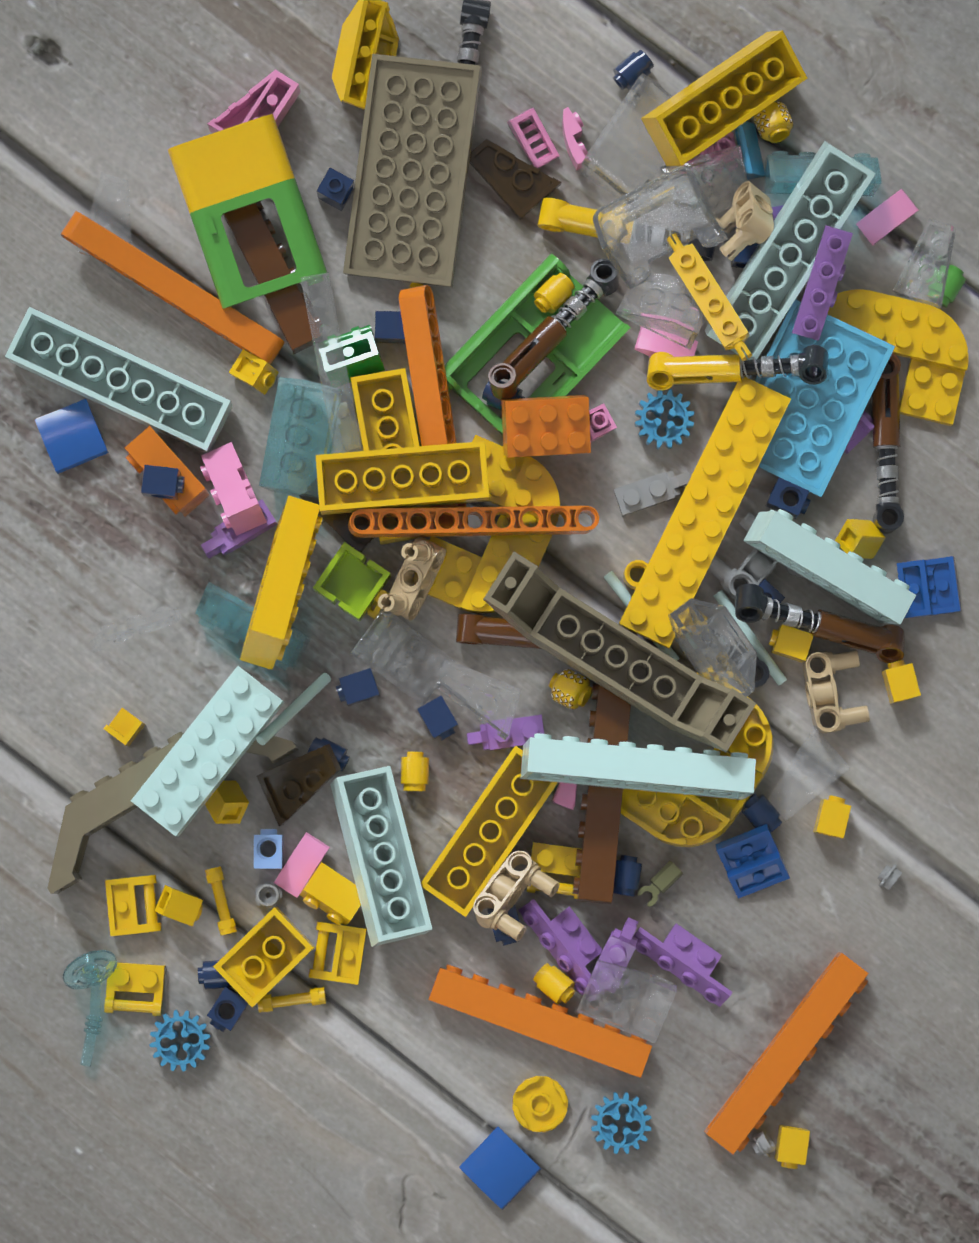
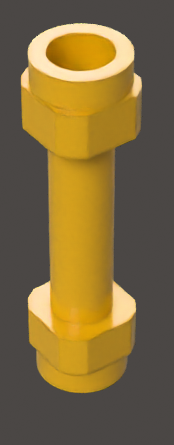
M219 866L205 870L207 883H211L220 922H217L220 935L237 932L235 920L230 916L222 880H225L222 868Z
M324 987L311 988L310 992L274 997L271 994H267L257 1003L259 1013L273 1011V1008L312 1003V1006L326 1004Z

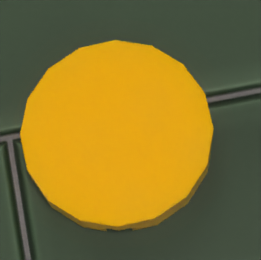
M533 1076L525 1079L517 1087L513 1095L512 1109L516 1119L524 1128L533 1132L553 1130L563 1122L566 1116L568 1099L565 1090L556 1080L548 1076Z

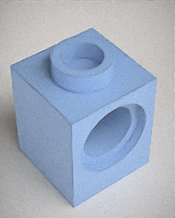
M260 829V835H254V869H283L284 835H277V829ZM266 841H272L276 845V853L271 857H266L261 852V846Z

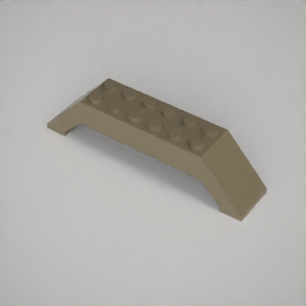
M516 552L512 553L483 599L530 642L667 728L724 752H727L756 705L754 701L735 689H730L703 678L561 589L537 565Z
M182 731L167 739L169 744L162 749L156 746L143 754L145 759L138 763L130 761L118 769L120 774L115 777L107 775L94 783L96 788L90 792L82 790L69 798L71 803L65 806L47 887L51 894H59L82 880L79 872L89 837L138 807L131 802L132 798L184 734ZM273 736L265 745H260L255 740L246 752L269 757L271 762L276 764L299 749L293 741Z

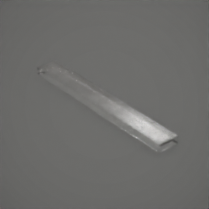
M329 272L300 277L334 453L363 451Z

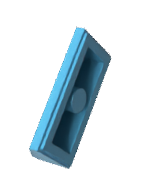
M746 121L734 129L744 179L750 180L764 177L765 171L755 125Z

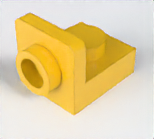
M245 350L241 351L229 371V374L254 387L264 395L274 385L279 373L268 362Z

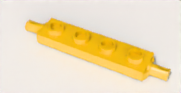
M672 234L676 244L670 236L666 240L674 251L669 257L671 264L725 350L735 348L741 360L746 361L745 354L748 358L752 356V353L744 343L750 336L749 332L694 245L691 243L690 245L683 246L677 234Z

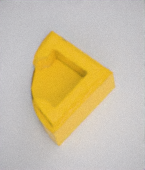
M383 589L379 591L374 599L375 601L367 611V615L375 620L382 611L378 606L379 597L383 594H389Z

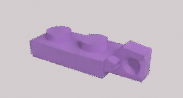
M263 499L259 500L258 503L267 523L236 536L233 528L227 529L224 522L215 527L216 530L211 533L212 538L201 544L203 551L209 559L221 552L223 555L231 553L278 525Z
M542 714L486 722V724L480 725L481 731L467 733L468 745L482 743L483 750L523 746L530 737L534 738V734H544Z
M629 917L622 931L615 928L611 932L591 973L601 988L614 993L637 946L638 938L633 937L638 921Z

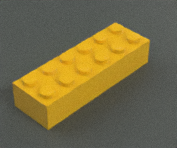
M784 31L766 32L643 116L641 120L666 166H682L808 78Z
M402 368L351 377L363 450L418 447L419 441L406 369ZM425 506V507H413V508H431V507H430V506ZM386 516L382 519V524L386 529L392 530L397 527L395 518ZM413 516L410 519V523L415 529L425 527V521L422 517ZM379 537L381 545L418 538Z
M485 441L316 455L319 508L322 515L352 513L359 509L413 508L490 501Z
M289 495L287 497L274 534L240 656L241 661L273 670L276 660L282 661L292 634L291 626L297 615L298 600H300L304 589V578H306L311 562L309 559L315 548L316 533L318 534L322 522V517L318 516L320 509L318 504Z
M517 746L512 749L421 882V886L464 917L473 908L475 900L486 887L490 878L499 870L558 784V782L521 779L523 750Z

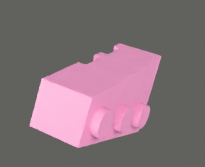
M275 69L248 91L249 93L239 101L231 104L220 116L207 123L210 132L215 133L270 114L274 115L278 127L300 94L299 84Z
M232 442L201 455L205 464L200 466L206 482L211 480L214 485V489L210 491L216 505L222 504L225 512L221 514L226 528H233L236 536L267 523Z

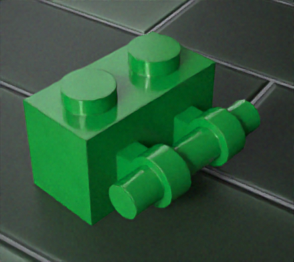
M370 325L362 328L356 326L351 328L350 332L339 336L333 334L327 336V340L318 342L322 362L333 388L350 383L351 377L379 373L385 370Z

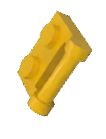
M533 842L531 859L538 864L542 872L579 877L580 866H575L576 851L580 848ZM559 883L560 886L556 894L574 896V899H577V894H572L573 884ZM532 885L527 886L528 893L540 891Z
M156 875L105 880L110 936L162 931L161 922L158 923L157 912L155 911L154 883H157ZM135 885H143L147 924L139 925Z
M317 921L316 930H318L314 962L313 968L309 969L308 977L358 985L367 929ZM329 932L337 933L332 972L324 971Z
M108 962L104 1012L152 1013V1016H161L166 965ZM116 991L154 993L153 1002L115 999Z

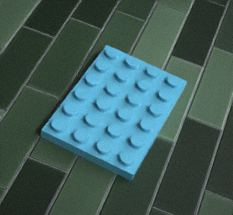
M795 299L774 339L767 357L774 356V359H777L779 355L780 358H789L790 355H798L807 346L819 345L825 348L829 354L827 378L822 383L813 385L802 381L800 376L793 377L792 373L788 374L787 377H784L783 374H776L775 378H760L757 375L755 382L791 398L758 467L822 497L895 346L828 314L819 341L793 334L792 330L801 301Z

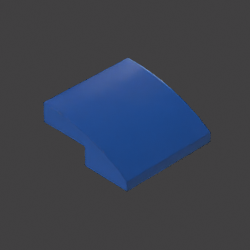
M86 399L35 419L57 474L109 453Z
M954 556L896 563L898 579L909 585V591L916 595L904 618L962 612Z
M767 824L715 844L716 851L727 871L728 879L738 899L790 879L785 863Z
M497 1127L459 1166L502 1210L541 1170L535 1161L500 1127Z

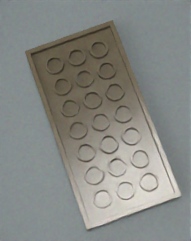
M372 54L343 274L453 287L482 72L480 65Z

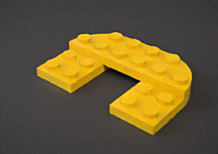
M864 289L847 290L838 293L834 306L829 307L828 315L894 345L895 348L892 353L895 355L910 358L900 401V414L952 426L965 371L968 368V347L957 323L942 310L925 303Z
M478 435L474 436L472 442L485 441L489 502L500 507L560 506L557 486L550 473L542 464L530 456L508 458L504 455L503 446ZM526 514L523 516L522 520L525 526L530 528L536 526V519L533 515ZM552 514L550 518L551 523L555 527L559 514ZM500 515L496 525L500 528L508 527L507 517ZM552 535L491 536L482 557L436 537H431V542L446 549V555L428 595L467 612L493 613L495 610L483 599L512 553L516 552L539 567ZM415 572L413 582L416 585L419 579L417 572Z
M702 666L697 672L703 678L730 689H735ZM755 705L727 752L717 748L713 749L720 751V756H731V753H746L748 758L756 759L754 791L771 764L774 744L770 725L759 706ZM623 789L621 815L661 842L677 847H695L709 843L722 835L733 823L750 796L739 800Z

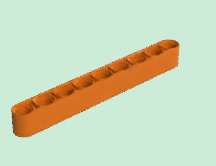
M77 211L74 212L60 234L67 241L240 349L268 362L270 365L285 344L277 335L232 307L222 309L219 299Z
M429 285L402 289L399 292V304L421 446L455 444L457 442L433 291ZM466 503L431 506V508L466 507ZM443 515L439 517L438 522L442 528L449 529L453 527V521L449 516Z
M591 506L359 509L352 513L348 522V528L352 535L360 538L571 535L591 532L599 523V514ZM500 514L506 516L509 522L508 527H498L495 524V516ZM526 514L533 515L536 519V526L532 528L525 526L522 520L523 516ZM552 514H559L563 517L564 525L562 527H555L551 523L550 518ZM579 514H588L592 520L591 526H582L578 520ZM443 515L449 516L453 521V527L449 529L442 528L438 522L439 517ZM469 515L479 517L481 521L479 528H471L467 524L466 519ZM360 516L365 517L369 522V527L366 530L357 529L354 525V519ZM386 516L395 518L397 527L392 530L386 529L382 524V519ZM413 516L422 517L425 521V527L415 529L412 527L410 519Z

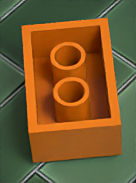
M575 395L501 399L503 450L506 457L591 453L589 397Z
M151 426L146 428L125 447L129 453L125 458L139 474L144 470V465L178 468L180 470L181 476L185 477L183 494L178 493V500L162 499L175 515L181 512L186 517L210 496L206 488Z

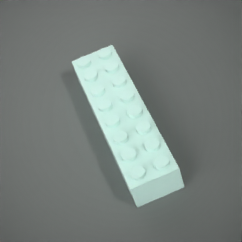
M826 141L820 147L775 218L774 229L766 241L758 245L726 296L750 335L744 342L752 353L750 358L745 354L747 360H753V357L757 360L809 279L825 225L841 229L876 174ZM708 324L705 329L706 335L722 344L710 324ZM734 348V349H730L731 351H733V352H735L736 354H738L735 348Z
M31 307L28 308L5 355L9 362L147 427L151 426L152 429L203 453L212 451L233 407L230 400Z
M534 734V738L530 737L523 745L521 779L743 800L754 793L756 759L748 758L746 753H731V756H720V751L703 750V754L692 753V749L686 747H676L675 751L664 750V746L654 744L647 745V748H636V743L619 742V746L608 745V741L602 739H591V743L579 742L580 738L564 736L562 740H553L549 734Z

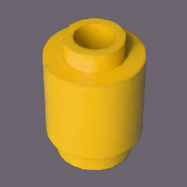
M563 273L552 275L534 293L535 305L544 313H554L572 296V291L575 288L573 282Z
M407 752V757H401V784H403V791L424 792L429 782V758L424 757V752Z
M546 963L533 978V981L537 983L536 987L556 1004L561 1002L567 1003L576 992L573 989L575 982L555 965L551 967Z

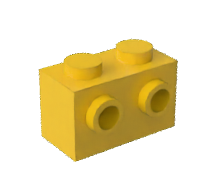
M322 862L300 893L306 905L316 910L320 908L327 913V918L337 925H341V923L347 925L361 905L356 885Z

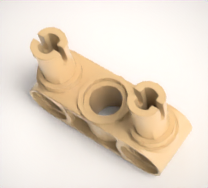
M750 181L744 182L737 189L733 196V206L717 220L718 226L722 230L726 227L725 232L728 234L737 226L736 233L720 247L722 254L725 257L728 256V259L731 261L747 245L761 244L766 241L774 229L773 209L770 198Z
M418 537L413 544L407 543L403 546L401 553L405 560L389 594H383L378 599L379 608L384 609V611H390L394 615L402 616L409 621L413 620L420 612L446 555V549L424 537ZM415 572H417L419 578L416 585L413 582Z
M827 651L816 652L809 655L806 661L803 662L805 691L814 728L820 733L841 731L847 725L870 721L867 706L842 709V707L838 706V693L833 674L838 670L859 667L860 661L857 651L832 654V652ZM813 658H818L823 662L824 668L821 673H815L811 670L810 662ZM823 713H828L833 718V725L830 728H825L820 724V716Z
M524 851L513 852L499 870L493 874L486 887L474 902L473 909L478 924L484 928L499 929L516 941H519L524 936L527 928L507 915L509 909L516 904L527 886L532 885L549 897H553L560 886L559 882L543 873L528 853ZM520 864L527 866L523 871L514 870ZM485 908L494 909L489 915L481 914Z

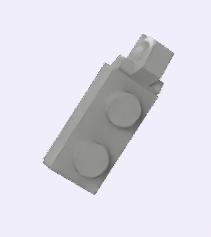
M673 471L663 472L614 489L613 491L622 516L674 499L676 496L681 495L679 488L687 486L691 477L689 472L674 476Z

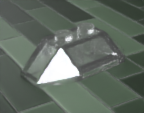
M691 598L668 614L673 633L675 634V640L700 676L730 689L733 688L746 697L755 691L754 680L757 652L726 606Z

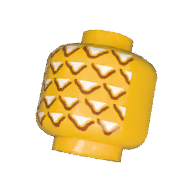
M773 102L753 117L761 138L772 143L785 140L793 128L791 116L786 105L782 102Z
M565 669L560 674L555 673L549 683V688L552 689V699L569 709L574 710L579 706L584 707L592 694L589 678L572 669Z

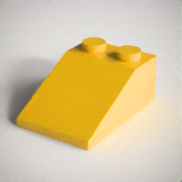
M274 907L213 967L251 1007H254L315 946L278 907Z

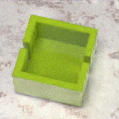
M344 542L313 586V590L334 605L339 601V608L360 622L375 601L374 599L379 591L384 588L391 578V573L370 559L367 562V566L364 565L365 555Z

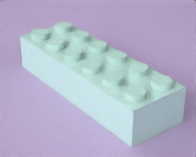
M781 509L778 512L770 510L758 513L743 540L744 542L880 623L899 625L902 623L916 597L914 593L909 591V585L898 579H895V581L885 577L887 572L874 565L871 568L862 563L864 559L851 551L848 554L839 549L841 546L839 543L827 537L823 540L816 535L817 530L804 523L801 526L792 521L794 517Z
M237 666L132 798L131 802L174 836L179 837L285 702L241 667Z
M387 766L337 777L330 786L371 947L428 933L432 930V925L391 767Z

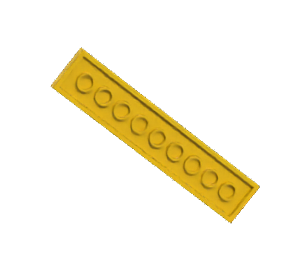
M743 376L742 382H737L619 622L620 626L668 649L791 401V398Z

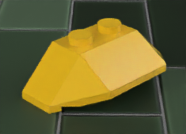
M358 0L341 29L332 80L340 101L361 109H365L372 54L396 56L399 37L394 21L389 13L390 8L387 2L382 0Z

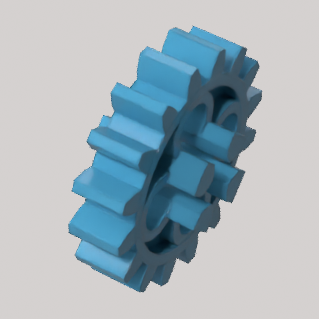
M669 389L667 395H663L662 391L657 390L656 397L649 392L647 394L648 402L643 400L639 402V406L643 410L635 411V416L639 417L640 420L636 421L634 425L635 427H642L638 434L639 437L646 435L648 437L647 445L655 441L656 449H660L662 443H666V447L671 449L673 441L681 445V436L688 438L690 435L686 428H693L694 422L688 420V418L694 416V411H687L690 401L682 403L683 394L680 393L674 397L672 396V389ZM668 401L672 404V408L669 410L667 418L669 420L681 418L683 425L675 426L673 421H668L664 429L666 436L660 437L657 435V429L661 425V419L656 418L650 421L646 418V413L653 412L656 417H661L664 411L662 403Z
M174 1010L173 1018L167 1013L164 1014V1023L160 1021L155 1022L159 1030L150 1032V1035L156 1038V1041L149 1044L150 1047L157 1048V1052L154 1053L153 1057L161 1056L163 1058L160 1064L162 1067L168 1062L171 1063V1071H174L177 1065L181 1066L182 1071H186L188 1063L195 1068L198 1066L196 1058L201 1060L206 1058L202 1050H209L211 1047L205 1043V1040L210 1038L211 1034H204L203 1032L208 1026L207 1023L199 1025L197 1022L200 1016L196 1015L193 1019L190 1018L189 1010H186L183 1016H180L178 1010ZM176 1021H180L183 1024L182 1037H188L192 1033H196L199 1036L198 1043L195 1044L188 1041L183 1044V1050L187 1052V1058L184 1060L179 1059L177 1055L180 1049L179 1044L175 1043L169 1048H165L161 1043L164 1037L170 1040L178 1037V1032L173 1027Z
M613 1092V1100H609L604 1096L603 1101L605 1104L603 1106L595 1105V1108L599 1111L598 1115H591V1119L597 1121L596 1125L591 1126V1130L599 1131L595 1140L597 1142L604 1140L603 1148L605 1150L610 1145L613 1146L614 1154L618 1153L619 1148H623L625 1153L629 1154V1146L631 1145L638 1150L640 1148L638 1141L646 1142L648 1140L643 1134L644 1131H651L652 1129L649 1125L645 1124V1121L652 1119L651 1115L643 1114L647 1109L646 1104L638 1106L639 1097L635 1096L631 1101L629 1100L628 1092L624 1093L623 1098H619L618 1094ZM627 1104L629 1110L624 1114V1119L629 1123L639 1121L640 1127L638 1130L633 1131L628 1126H623L621 1130L624 1135L623 1140L616 1142L613 1136L618 1132L617 1125L614 1123L604 1125L602 1118L605 1115H610L614 1120H619L621 1116L619 1106Z

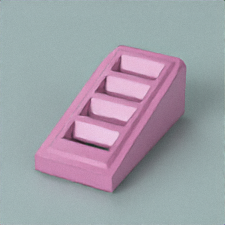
M530 108L507 121L511 131L533 166L540 168L559 157L534 108ZM530 119L532 124L523 129L519 127V124ZM536 129L537 134L528 139L525 138L524 135ZM541 138L544 143L531 149L530 144ZM545 148L549 150V153L538 159L536 158V153Z
M559 783L552 799L553 803L574 810L577 784Z

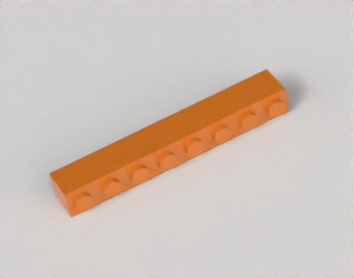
M838 952L704 1132L730 1153L734 1154L736 1150L741 1152L750 1140L747 1136L753 1128L759 1129L767 1118L764 1113L769 1106L775 1107L783 1097L784 1093L781 1090L786 1083L792 1084L801 1072L798 1069L804 1060L808 1062L814 1056L818 1049L815 1045L821 1037L826 1039L834 1028V1025L831 1023L837 1015L842 1017L849 1009L851 1003L848 1000L854 992L859 994L868 983V980L865 978L869 973L843 953Z
M447 964L446 969L440 967L428 1000L641 1078L652 1048L651 1044L646 1043L647 1037L634 1032L629 1037L621 1034V1028L606 1022L605 1026L602 1027L594 1024L595 1018L579 1012L578 1017L567 1014L569 1008L553 1003L552 1007L542 1005V998L526 993L525 998L515 995L516 989L500 983L499 988L488 985L490 979L473 974V977L469 978L461 975L463 969L449 964Z

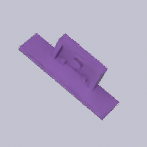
M825 225L792 330L793 334L819 341L829 307H833L836 301L837 291H835L837 282L838 280L841 281L844 276L846 265L843 263L853 233Z
M534 899L518 910L524 922L539 937L542 946L548 949L555 958L558 967L575 982L574 987L577 992L582 994L585 999H588L602 989L585 967L602 952V949L570 906L551 921Z
M677 923L672 927L663 943L641 927L633 935V937L638 938L636 950L639 953L647 955L657 962L662 969L671 972L683 984L698 991L707 1001L720 1007L731 996L732 991L710 977L722 955Z

